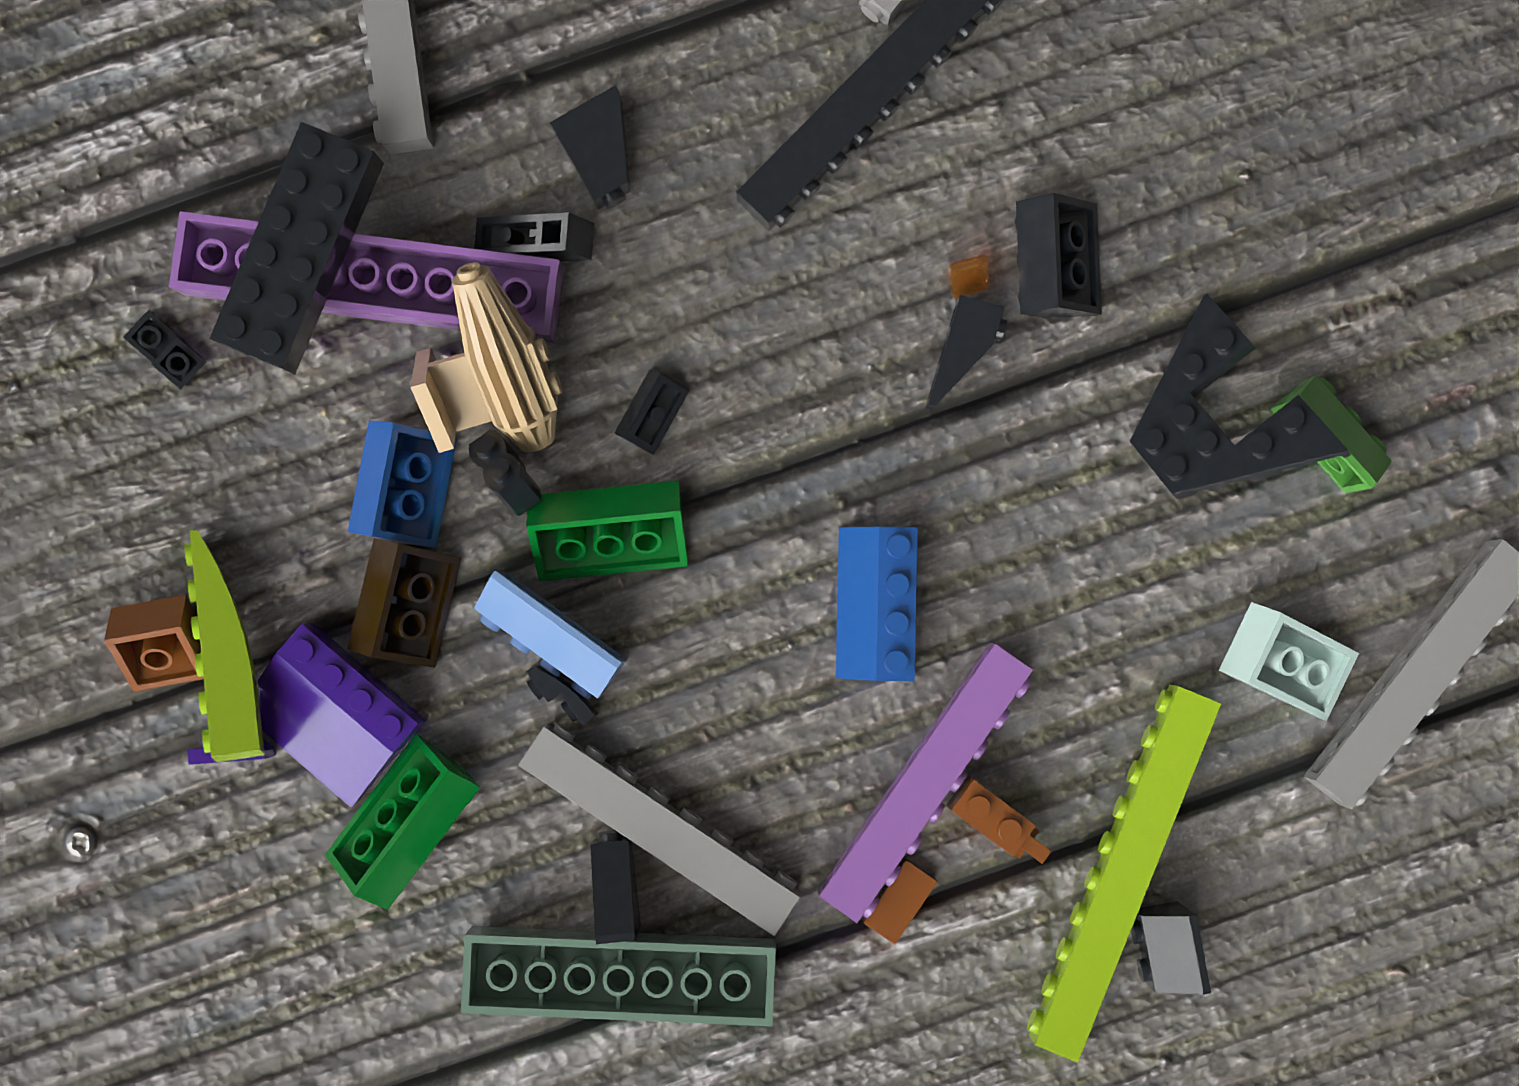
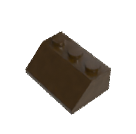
M374 538L347 649L373 658L435 668L461 558Z

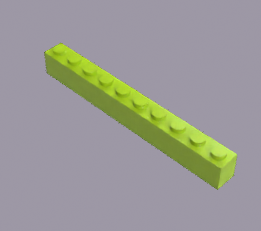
M1170 684L1167 690L1163 689L1159 694L1155 704V711H1158L1153 726L1148 725L1143 733L1141 746L1144 749L1139 761L1134 760L1129 768L1127 781L1130 784L1125 796H1119L1115 803L1112 815L1116 819L1110 832L1106 831L1103 834L1099 843L1098 852L1102 854L1096 867L1092 866L1086 875L1084 887L1087 888L1082 903L1077 902L1072 910L1070 923L1073 926L1068 938L1063 937L1058 945L1056 959L1059 961L1053 974L1048 973L1041 990L1044 998L1039 1009L1035 1008L1030 1015L1027 1030L1030 1031L1029 1037L1034 1045L1078 1063L1221 703Z

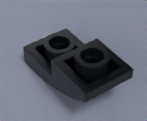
M148 310L123 337V339L152 362L151 365L180 390L207 363L199 353L151 310Z
M539 666L531 667L526 671L531 678L526 682L533 694L539 700L544 697L548 703L562 695L565 701L561 703V706L573 722L579 720L584 725L598 715V712L584 696L576 692L571 687V684L560 676L557 677Z

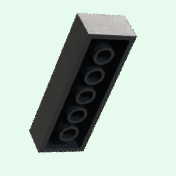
M304 122L300 123L209 339L291 374H296L384 165V162L373 150Z

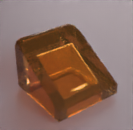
M980 255L950 264L946 271V276L954 298H959L960 295L966 296L984 291L988 288L987 256Z

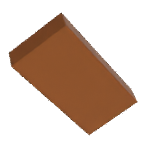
M906 858L900 865L902 869L895 881L890 886H886L878 897L880 901L875 910L868 918L865 917L863 920L865 925L894 945L938 882Z

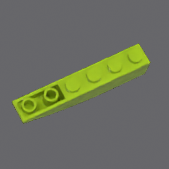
M190 530L191 543L184 544L187 566H193L194 579L188 580V592L191 603L196 602L198 616L191 618L193 637L195 640L200 639L201 653L195 654V667L197 676L204 677L205 691L198 693L201 715L207 714L208 729L202 730L204 752H211V757L216 762L264 756L258 685L249 641L238 608L221 570L199 531Z

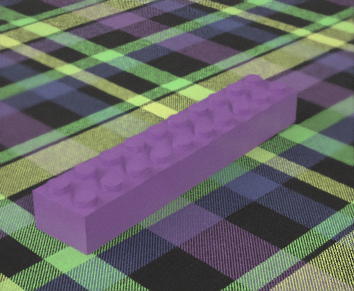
M180 211L169 287L186 296L226 300L259 221ZM354 234L321 313L461 331L452 280L457 275V270L468 263L477 262L480 266H488L527 326H533L537 339L543 338L545 342L555 343L565 269L560 260Z

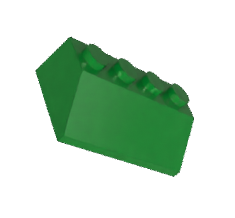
M679 480L541 494V501L527 510L526 527L539 581L688 566Z
M415 734L325 853V856L355 897L388 910L418 869L425 863L427 857L439 841L449 831L467 804L470 803L480 786L462 766L425 738Z

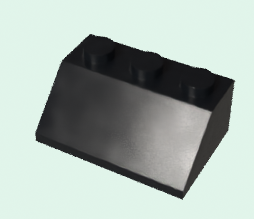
M1057 193L1016 201L1015 226L1018 241L1017 265L1019 268L1020 290L1018 300L1020 313L1041 318L1102 315L1097 204Z

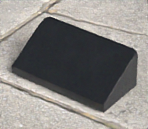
M650 369L616 428L615 434L654 455L690 390L662 372Z

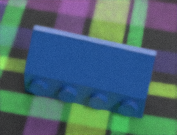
M839 528L836 678L915 682L918 528Z

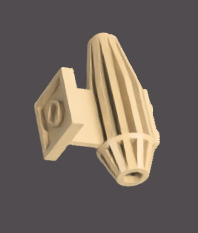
M477 262L465 264L457 270V275L452 280L464 353L436 361L431 348L417 351L410 388L439 453L454 449L457 431L491 421L521 451L535 452L544 449L555 440L558 394H562V386L557 372L550 373L546 361L550 360L545 340L543 338L537 339L533 326H527L488 266H480Z

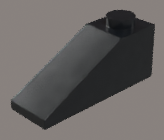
M569 212L477 217L474 249L557 259L560 261L592 260L595 223Z
M964 295L959 296L954 307L926 402V409L933 410L991 348L995 340L1001 342L1007 325V320L1002 319L1004 307Z

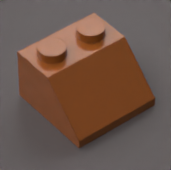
M186 594L111 608L104 642L133 692L204 679L203 676H197L195 667V654L201 653L200 639L195 640L193 637L191 618L197 615Z

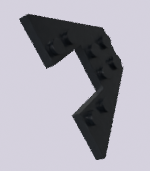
M1207 293L1203 296L1130 439V443L1176 499L1195 495L1201 490L1212 491L1225 488V484L1249 478L1253 481L1280 474L1285 469H1302L1308 467L1307 464L1338 456L1343 458L1349 457L1351 454L1299 395L1234 445L1197 402L1195 397L1256 348Z

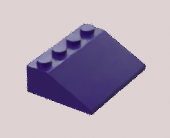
M314 623L301 624L277 651L257 680L262 731L351 808L355 806L427 721Z

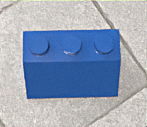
M369 420L348 532L436 548L457 438L455 437L454 449L439 453L430 431L393 422Z

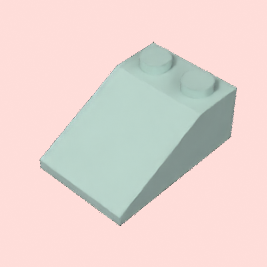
M1251 602L1219 671L1327 721L1359 653L1281 612Z

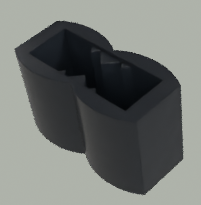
M490 429L469 444L470 458L483 472L487 486L510 512L520 516L541 501L539 486L526 472V467L520 457L497 431Z

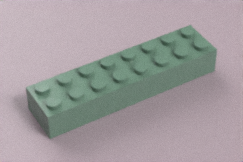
M472 926L464 935L461 1013L773 1027L776 941L772 938L638 933L635 941L596 945L595 931Z

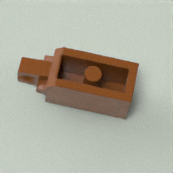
M969 775L946 805L953 813L1013 857L1017 856L1020 859L1026 851L1043 864L1051 853L1047 847L1035 839L1040 832L1035 824Z

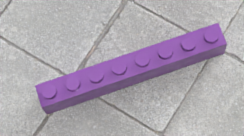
M989 643L818 889L819 897L856 923H858L862 916L868 918L880 901L876 897L884 884L890 886L895 881L902 869L898 865L906 852L910 855L915 852L923 839L920 832L929 821L933 824L944 810L945 804L942 803L944 797L949 790L953 792L958 790L967 776V773L963 770L971 759L977 761L986 750L989 742L985 738L993 727L998 730L1007 720L1010 714L1007 707L1015 696L1021 698L1031 685L1032 680L1028 678L1033 671L1031 668L997 644Z

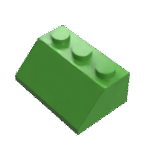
M1317 375L1303 380L1271 408V411L1276 413L1299 395L1342 442L1351 454L1349 457L1343 458L1338 456L1318 461L1317 463L1344 493L1373 488L1392 462L1386 455L1387 449L1382 441L1374 435H1369L1360 425L1362 421L1359 415L1350 407H1344L1335 397L1336 390L1327 380L1319 379Z

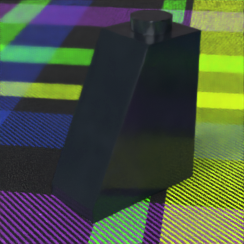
M615 85L550 122L557 139L598 210L604 206L609 209L619 205L626 199L625 194L631 191L623 103L620 92Z
M616 830L600 832L599 838L594 839L590 844L596 945L635 941L641 922L632 841L622 836Z

